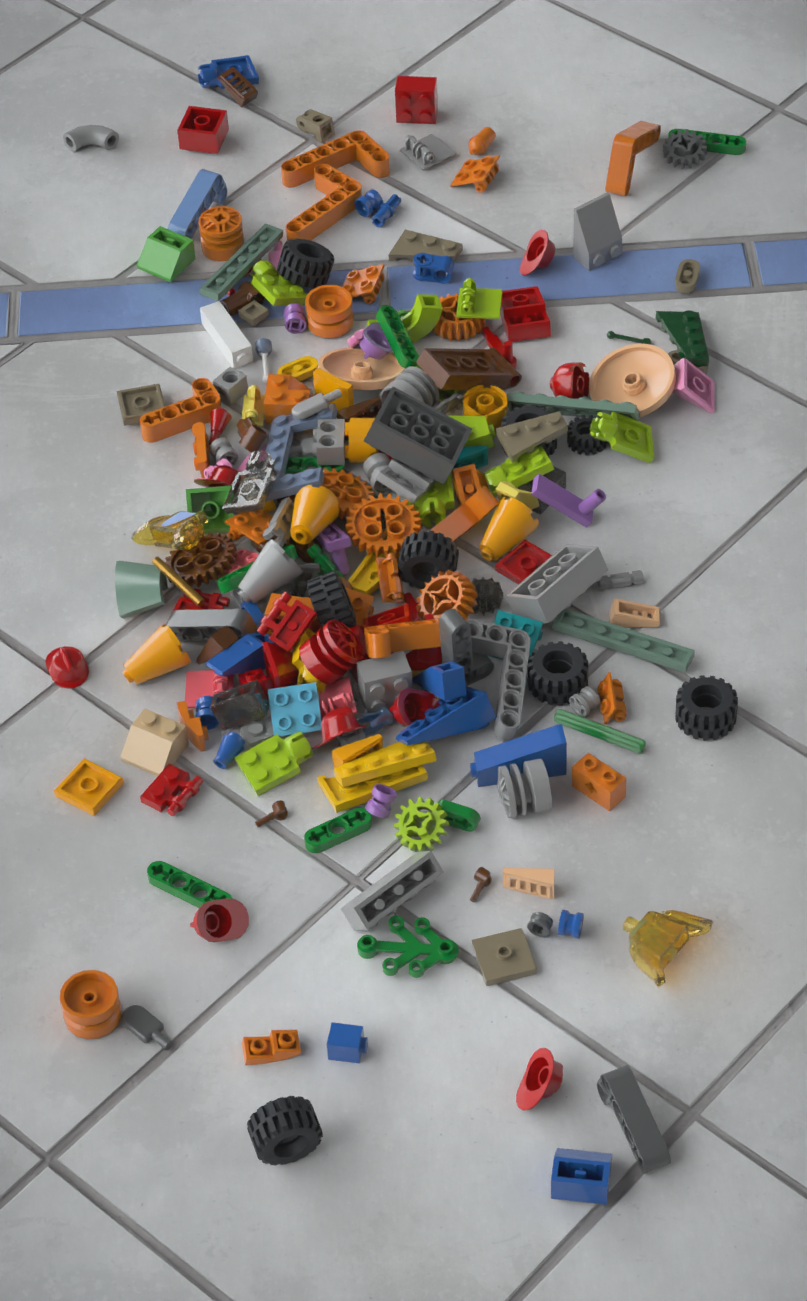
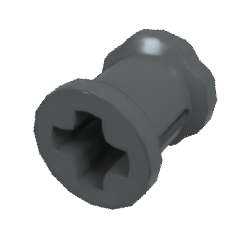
M358 728L354 733L337 736L339 747L365 739L366 736L362 728Z

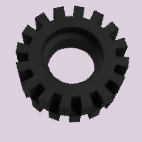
M581 415V419L575 417L574 421L571 420L569 422L567 432L568 447L573 452L577 450L579 455L582 452H585V456H589V452L595 455L597 451L601 452L606 447L607 441L596 439L593 436H582L583 434H590L593 415H589V418Z

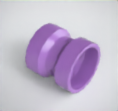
M296 303L288 305L284 309L286 330L293 334L303 332L306 328L304 307Z
M375 784L371 792L373 797L368 800L366 810L377 817L388 818L392 810L390 805L395 801L397 792L386 785Z

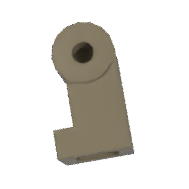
M309 109L296 118L299 129L315 135L319 142L323 143L335 135L333 120L330 116Z

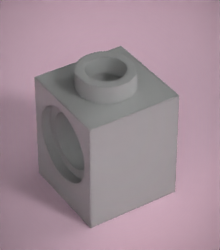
M229 367L215 378L213 386L220 394L221 401L233 405L245 395L248 390L247 375Z

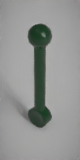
M613 331L607 332L609 339L617 338L651 345L649 338L639 339L615 334Z

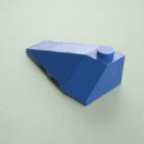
M466 686L465 696L458 697L453 702H445L443 699H440L438 701L440 705L436 709L432 708L425 711L426 717L423 720L412 722L396 736V740L406 745H413L486 728L490 724L489 722L497 717L486 692Z

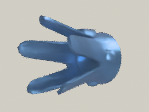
M382 707L377 712L361 715L363 718L357 721L359 724L371 721L370 727L364 731V734L368 736L376 731L372 735L374 736L383 727L393 723V713L386 707Z

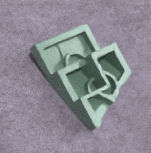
M116 561L115 590L118 612L121 618L124 619L165 604L163 590L169 589L167 578L155 565Z

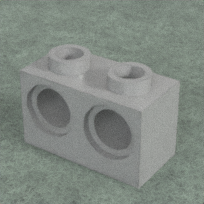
M318 419L317 429H313V441L317 443H313L312 446L313 456H317L318 465H345V419Z

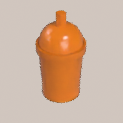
M484 127L477 135L473 136L469 140V153L471 155H483L496 138L494 130L490 127Z

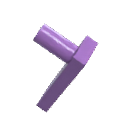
M538 474L533 480L531 495L586 528L592 523L593 510L606 500V495L601 489H596L585 500H582L541 474Z
M332 522L315 539L327 551L332 552L335 570L341 574H346L350 572L345 548L351 546L350 537Z

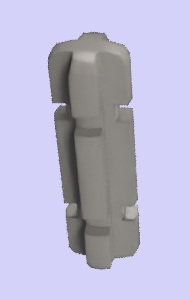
M641 570L632 571V574H629V572L610 574V577L603 575L598 581V587L600 590L609 589V586L618 588L631 586V583L639 585L643 584L644 576Z

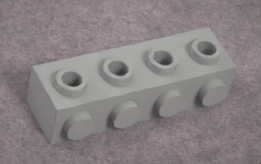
M432 851L416 852L344 905L341 910L353 930L369 931L376 927L378 921L396 912L397 907L402 903L412 900L422 888L432 885L436 881L435 879L443 874L444 871Z

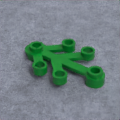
M392 916L388 923L389 930L397 934L404 942L377 941L371 935H364L357 942L358 954L365 959L375 957L378 952L403 953L395 959L387 958L383 961V973L387 976L396 975L400 968L409 963L410 976L419 978L424 975L426 970L438 962L441 964L452 963L459 953L458 945L450 939H441L430 928V921L424 917L415 920V932L418 935H423L431 944H422L404 926V919L401 916ZM420 955H429L422 961L414 960ZM415 967L421 968L419 970H413V968Z

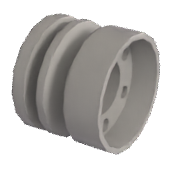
M411 366L404 369L380 394L382 405L392 387L431 407L439 399V390L435 382L424 374L422 369Z
M542 759L525 761L522 774H520L516 764H510V774L506 766L498 767V793L508 818L516 817V806L520 815H526L527 803L530 804L534 813L552 809L551 788Z

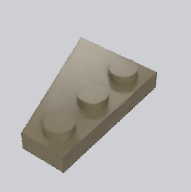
M405 229L388 254L389 261H396L397 258H407L408 262H414L416 254L427 253L449 256L455 263L463 250L462 243Z
M560 411L496 428V435L512 463L519 460L518 456L525 452L529 454L535 451L537 445L541 443L547 444L568 432V425Z

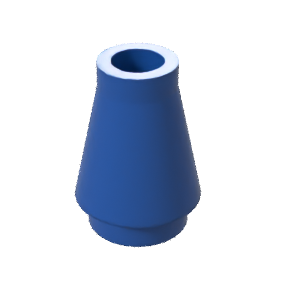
M229 732L227 735H224L213 763L221 769H226L228 764L235 759L234 757L244 750L245 740L243 737L235 732Z

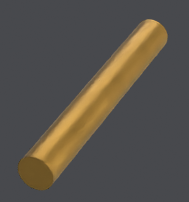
M159 556L153 559L152 564L198 607L205 603V600Z

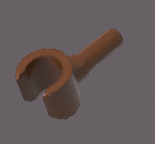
M284 801L274 802L272 805L273 812L255 822L257 828L274 819L285 820L288 812Z
M484 867L478 868L474 874V879L478 881L470 898V901L474 903L484 886L487 887L492 882L490 871Z

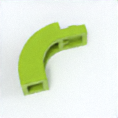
M417 294L411 311L400 318L412 343L426 336L439 321L443 308L438 295ZM368 319L367 327L371 323H379L378 320Z

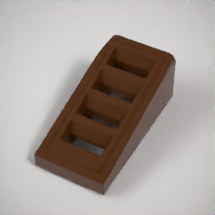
M231 67L217 77L241 108L257 98L258 91L234 67ZM231 74L234 76L229 80L226 79ZM235 80L238 81V82H237L236 84H234V85L231 84V83L234 82Z
M375 397L337 411L336 418L345 419V422H350V418H376L382 407L381 398Z
M227 625L222 627L209 638L197 657L196 663L200 665L234 644L238 640V636Z

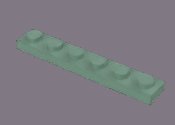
M265 223L200 287V295L219 301L283 237V230Z
M519 391L506 394L509 410H513L516 407L522 408L525 405L527 407L535 405L537 408L543 407L545 411L552 413L560 411L561 415L581 417V415H585L586 418H589V415H593V418H600L597 415L599 412L610 415L612 412H616L639 421L640 416L637 405L631 402L613 403L604 399L592 401L583 397L570 399L562 395L549 397L540 393L528 395Z
M568 609L562 610L552 623V630L684 673H686L695 654L693 649Z

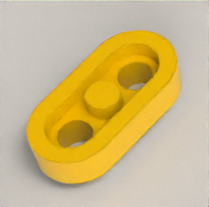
M304 356L281 366L277 373L291 375L298 381H303L313 376V371L318 368V361L312 356Z

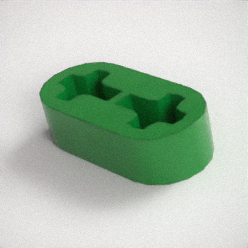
M438 801L442 806L441 810L447 813L444 819L449 822V826L472 832L477 828L481 820L477 811L451 801Z

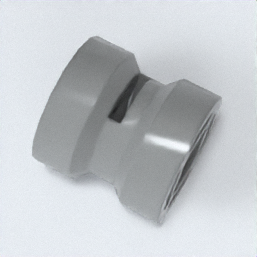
M218 438L211 443L209 452L216 459V462L224 458L232 466L236 464L238 454L226 438Z

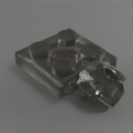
M259 450L258 453L253 451L246 463V469L242 472H237L222 507L227 514L263 509L278 474L274 470L275 459L271 461L272 457L269 453Z

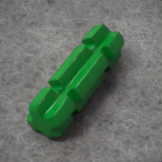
M317 544L312 545L307 550L310 557L315 559L314 562L319 563L320 569L324 574L336 569L326 554H322V550ZM336 571L340 577L344 578L339 571Z

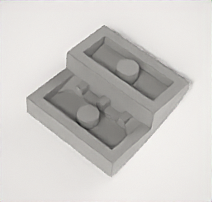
M394 458L389 466L380 471L376 477L377 481L405 499H408L413 504L436 482L426 474L414 470L409 465Z

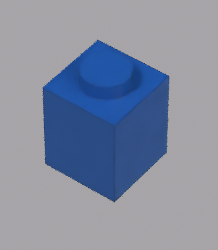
M331 1022L326 1044L328 1060L360 1064L362 1053L366 1054L368 1048V1037H364L363 1026Z

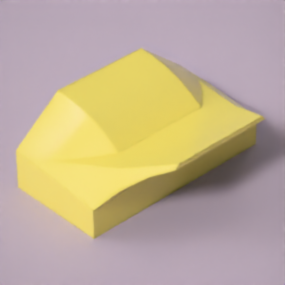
M508 481L500 482L496 488L499 501L503 497H506L505 500L508 501L510 498H515L531 510L539 507L538 498L531 495L532 492L517 489Z

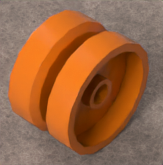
M323 285L308 293L305 306L307 326L310 332L322 338H336L350 331L353 327L354 316L352 296L348 290L338 285Z
M84 970L72 975L64 982L60 990V1004L63 1010L64 1022L70 1032L84 1039H98L110 1034L118 1026L122 1016V1008L118 987L112 977L98 970Z

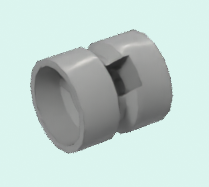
M385 453L373 454L363 464V470L374 492L378 495L381 493L383 496L394 492L376 480L379 472L387 468L391 462L390 457Z

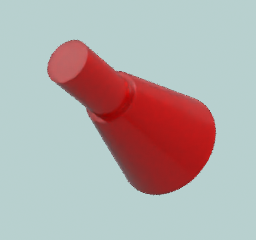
M223 408L213 409L210 412L211 436L209 445L220 437L232 419L230 413Z

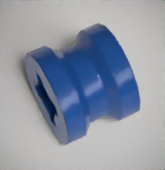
M562 910L558 925V935L570 934L573 938L579 939L584 913L571 914L568 910Z

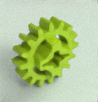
M418 797L417 803L409 799V806L407 808L403 805L400 806L403 813L395 814V817L399 819L398 823L393 824V827L399 830L395 833V836L401 839L400 843L404 847L408 846L413 852L417 847L419 851H425L426 846L434 850L433 843L442 844L439 837L441 835L447 836L448 834L443 829V827L449 826V822L444 819L447 813L441 810L442 806L438 802L434 804L431 798H428L425 802L422 797ZM421 810H430L432 811V813H430L429 811L423 813L421 812ZM412 836L413 838L419 836L422 840H415L410 837Z

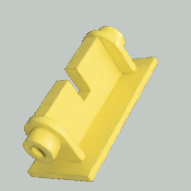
M256 385L250 386L247 390V395H244L242 419L249 417L255 421L257 426H263L265 395H261L260 389Z

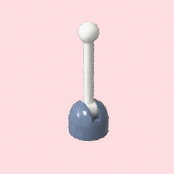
M261 338L255 342V351L263 359L264 376L262 380L267 384V357L272 352V342L269 339Z

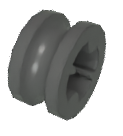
M535 912L531 915L527 928L536 936L546 937L553 926V920L545 913Z

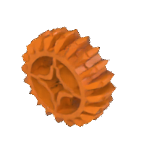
M457 293L455 295L447 294L446 297L440 296L439 300L443 310L439 321L432 329L436 336L440 335L442 339L449 338V341L457 339L459 342L460 339L467 341L468 337L475 338L476 334L481 333L482 328L486 324L485 319L456 318L459 297Z
M447 570L446 573L439 571L438 577L431 575V581L424 582L426 587L419 590L422 595L416 598L419 603L416 606L419 612L417 615L421 620H424V615L430 613L433 614L434 619H440L441 615L449 609H456L465 620H469L468 615L474 614L472 607L478 605L475 600L478 595L474 584L466 575Z

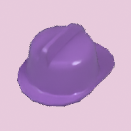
M371 323L363 330L360 347L365 352L364 359L372 357L380 360L392 351L379 323Z

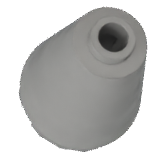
M271 539L265 544L238 585L240 589L238 594L246 603L249 601L256 603L299 577L303 571Z

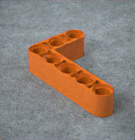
M639 121L615 135L606 180V192L621 196L628 195L636 154L657 143L661 133V125Z
M356 130L281 164L282 184L288 188L297 187L314 179V168L319 164H328L337 169L355 160L373 176L384 178L390 174L389 154L366 132Z
M328 164L317 165L314 168L315 187L327 196L286 224L287 241L290 239H306L311 241L356 209L355 200L362 196L361 183Z

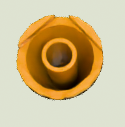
M307 485L300 489L294 501L290 531L294 541L300 544L310 543L337 518L339 502L332 491L323 486L318 488L312 487V485Z
M503 497L499 501L479 545L481 556L488 561L500 559L532 534L539 526L537 517L534 520L531 516L533 511L515 498H510L508 501L505 500L506 497Z
M164 623L123 665L125 670L122 673L129 683L134 682L138 685L185 667L191 663V660L186 651L182 653L181 642L169 626Z

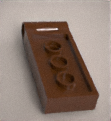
M424 348L416 362L423 369V373L429 376L441 390H469L478 385H483V388H491L492 385L505 390L507 386L509 388L517 386L522 379V375L496 348Z

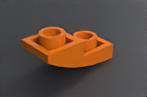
M186 701L177 702L179 720L181 724L186 726L189 741L201 752L206 751L204 741L209 740L207 727L201 725L200 717L194 718L193 710H188Z
M271 1030L270 1036L243 1037L242 1040L245 1065L272 1063L301 1054L298 1030Z

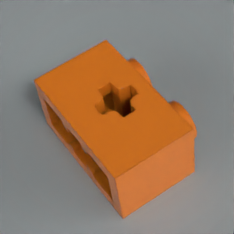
M587 753L572 766V787L608 811H611L626 797L627 778L590 753Z

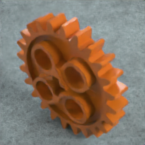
M324 468L323 472L325 475L322 486L332 491L339 502L338 516L341 520H343L344 516L349 517V510H355V503L362 505V498L370 501V495L374 496L375 492L371 491L372 486H367V481H360L361 476L353 477V472L345 474L343 469L337 472L335 468L332 471Z
M379 493L377 499L370 495V501L362 498V505L355 503V510H349V517L346 518V533H348L350 540H352V546H358L359 552L366 549L367 556L375 552L376 558L381 553H384V556L387 557L386 555L391 552L397 556V551L401 550L404 539L407 536L410 537L414 532L419 533L421 531V518H419V511H415V505L408 506V499L400 502L399 495L392 499L390 493L387 495V498H383L381 493ZM380 511L385 513L387 540H383Z

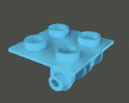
M316 682L268 689L274 735L278 734L279 737L300 731L302 733L322 731L320 700Z

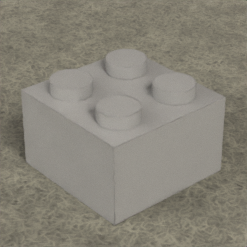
M404 651L393 653L385 658H372L357 662L359 695L364 709H367L368 713L377 712L382 707H386L389 710L402 690L406 688L413 689L412 671Z

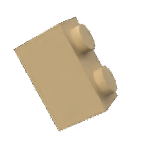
M144 709L130 727L121 754V761L158 776L168 764L173 765L189 745L186 726L148 709Z

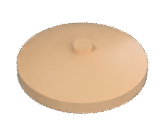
M650 344L627 345L611 352L597 364L590 377L589 393L592 401L604 399L613 403L631 402L637 405L640 418L652 413L668 400L675 387L676 370L670 356L661 348Z
M361 347L333 350L324 354L318 361V368L352 384L353 390L384 389L405 369L398 363L395 355L391 352L380 360L372 357L364 359L365 352Z

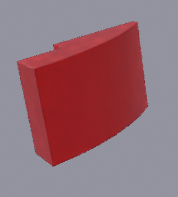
M538 286L502 291L500 316L508 341L516 342L551 337L550 319L546 313V304Z

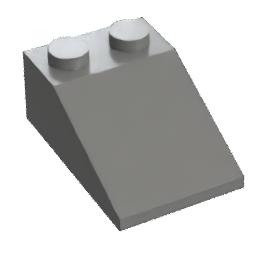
M608 192L574 208L573 258L590 271L622 254V235L611 196Z

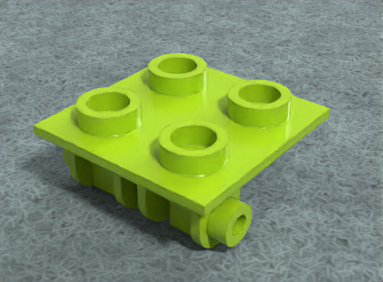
M472 278L466 279L463 283V288L459 289L456 318L499 319L502 289L476 288V282Z

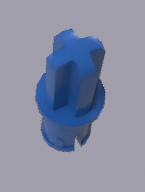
M393 194L386 203H382L379 211L371 218L373 220L372 223L376 227H382L385 221L394 215V210L401 203V198L397 194Z

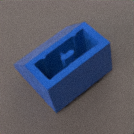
M557 1148L551 1175V1199L607 1205L613 1154Z

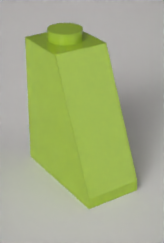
M448 415L472 428L464 447L486 446L488 449L495 447L493 437L497 435L493 424L488 425L485 416Z

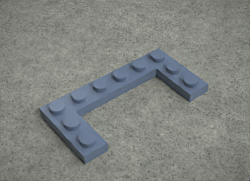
M335 403L329 404L328 408L304 419H295L292 414L280 415L273 419L255 494L258 503L295 495L301 488L307 485L318 488L322 486L325 474L321 467L307 469L296 474L285 475L294 433L316 428L318 426V419H336L338 409Z

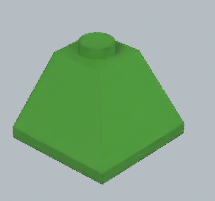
M232 486L186 489L187 512L196 513L188 517L189 535L230 532V526L225 523V520L234 516Z

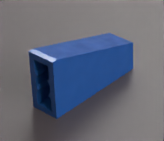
M562 724L474 752V763H470L472 778L477 779L478 787L497 785L498 767L506 766L510 774V764H516L520 774H522L524 762L535 759L543 760L548 778L566 775L567 742Z

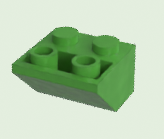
M159 226L147 237L137 268L172 282L196 259L194 241Z

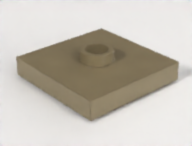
M160 383L116 391L124 426L140 423L142 415L165 407Z
M522 928L472 940V947L486 986L537 974V968Z

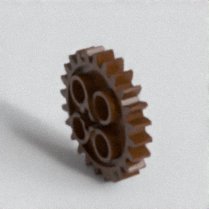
M210 532L207 536L201 533L199 538L192 536L191 541L184 540V545L182 546L176 545L177 550L169 552L171 556L165 557V563L188 585L192 587L196 584L197 587H200L203 582L208 585L209 580L217 581L218 575H225L224 570L231 569L230 564L236 563L234 558L238 557L231 537L228 538L226 534L221 536L220 532L213 536L212 532Z

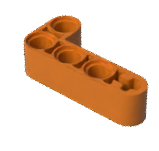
M198 378L192 382L193 397L142 415L140 426L143 440L150 443L157 442L190 430L192 425L197 422L209 423L210 412L213 409L222 408L220 394L211 381L206 378Z
M483 486L464 504L430 529V531H434V533L440 532L444 534V537L451 538V542H455L485 518L499 502L488 488Z
M439 619L364 628L366 653L370 658L389 657L391 652L441 647Z

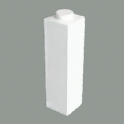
M217 301L201 307L202 325L230 365L235 369L252 363L251 344L221 302Z

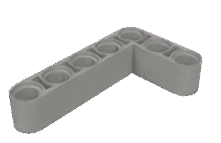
M466 620L471 627L472 652L503 658L494 734L500 740H512L521 722L530 637L525 631L478 620Z

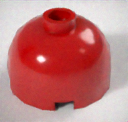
M569 362L558 367L550 379V388L555 397L560 395L570 399H578L583 396L588 397L590 377L589 372H584L583 367H586L584 363Z

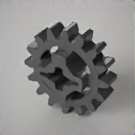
M686 129L685 133H682L678 130L677 135L670 133V138H665L663 157L667 158L668 164L673 162L674 168L681 165V169H684L688 165L691 169L692 164L698 166L699 160H705V155H707L706 140H703V135L696 136V131L689 133V130Z

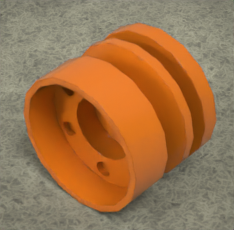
M227 206L213 207L201 214L199 217V229L203 254L210 260L228 261L244 245L241 214L234 208Z

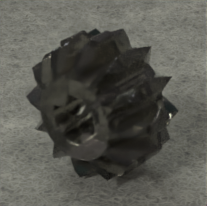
M483 576L480 580L473 578L472 583L478 595L475 599L478 605L472 607L474 614L481 612L483 616L486 612L493 614L495 609H500L503 599L500 583L494 582L493 578L486 580Z

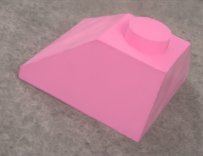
M681 359L674 364L677 377L673 393L679 398L709 413H713L715 411L714 380L687 359Z

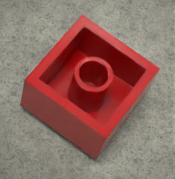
M397 76L395 86L396 123L436 124L438 113L437 77Z
M188 106L177 129L179 149L218 154L229 131L227 110Z

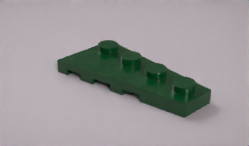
M691 310L684 312L656 311L655 319L657 322L662 323L663 331L669 334V340L677 346V352L680 357L687 359L694 366H708L709 355L699 312Z

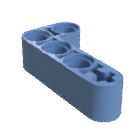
M201 169L173 215L168 229L192 239L199 227V217L201 214L209 209L212 202L222 204L227 197L228 190L223 176Z

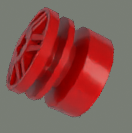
M329 620L324 627L318 630L317 635H312L300 646L299 654L305 667L315 678L322 683L331 685L344 676L347 670L352 669L357 662L363 659L364 649L357 636L349 627L340 621Z

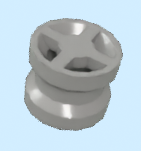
M588 686L582 688L580 694L571 696L569 700L572 709L581 717H585L590 713L591 709H596L600 706V699L597 693Z

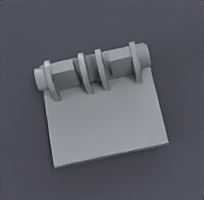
M433 134L418 141L414 136L408 135L404 139L405 147L400 149V152L423 171L456 155L452 149Z

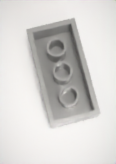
M565 544L510 591L506 598L513 614L543 623H550L555 620L562 610L570 607L577 597L585 594L586 590L593 583L598 582L601 576L608 571L599 547Z

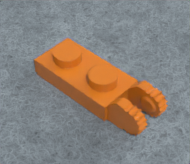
M197 422L192 425V434L195 436L193 448L195 456H197L194 458L195 470H200L201 477L205 478L204 469L210 466L209 438L206 434L205 424Z

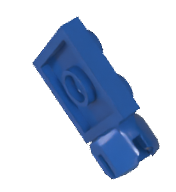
M249 55L211 60L210 64L198 66V70L201 69L200 74H198V80L202 88L219 85L221 89H225L217 77L231 67H234L252 85L259 84V76ZM231 74L226 79L229 80L234 76ZM235 80V81L232 82L231 84L234 85V84H236L238 81Z

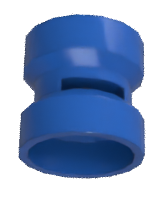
M371 189L365 193V196L355 200V208L361 216L368 217L373 213V210L379 209L383 199L376 190Z
M203 696L197 699L195 718L200 717L201 725L206 726L207 730L218 727L220 720L219 700L213 696Z

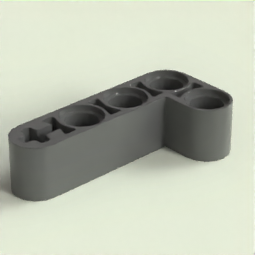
M242 609L175 610L171 613L166 623L180 642H208L214 633L226 625L238 636V640L247 634L259 633L252 616Z
M456 609L445 611L439 619L442 664L453 661L464 667L465 685L469 686L489 676L494 670V663L487 655L472 652L471 627Z
M625 1065L602 1074L597 1082L599 1096L604 1105L611 1104L641 1171L645 1174L670 1164L671 1158L667 1146L631 1068Z

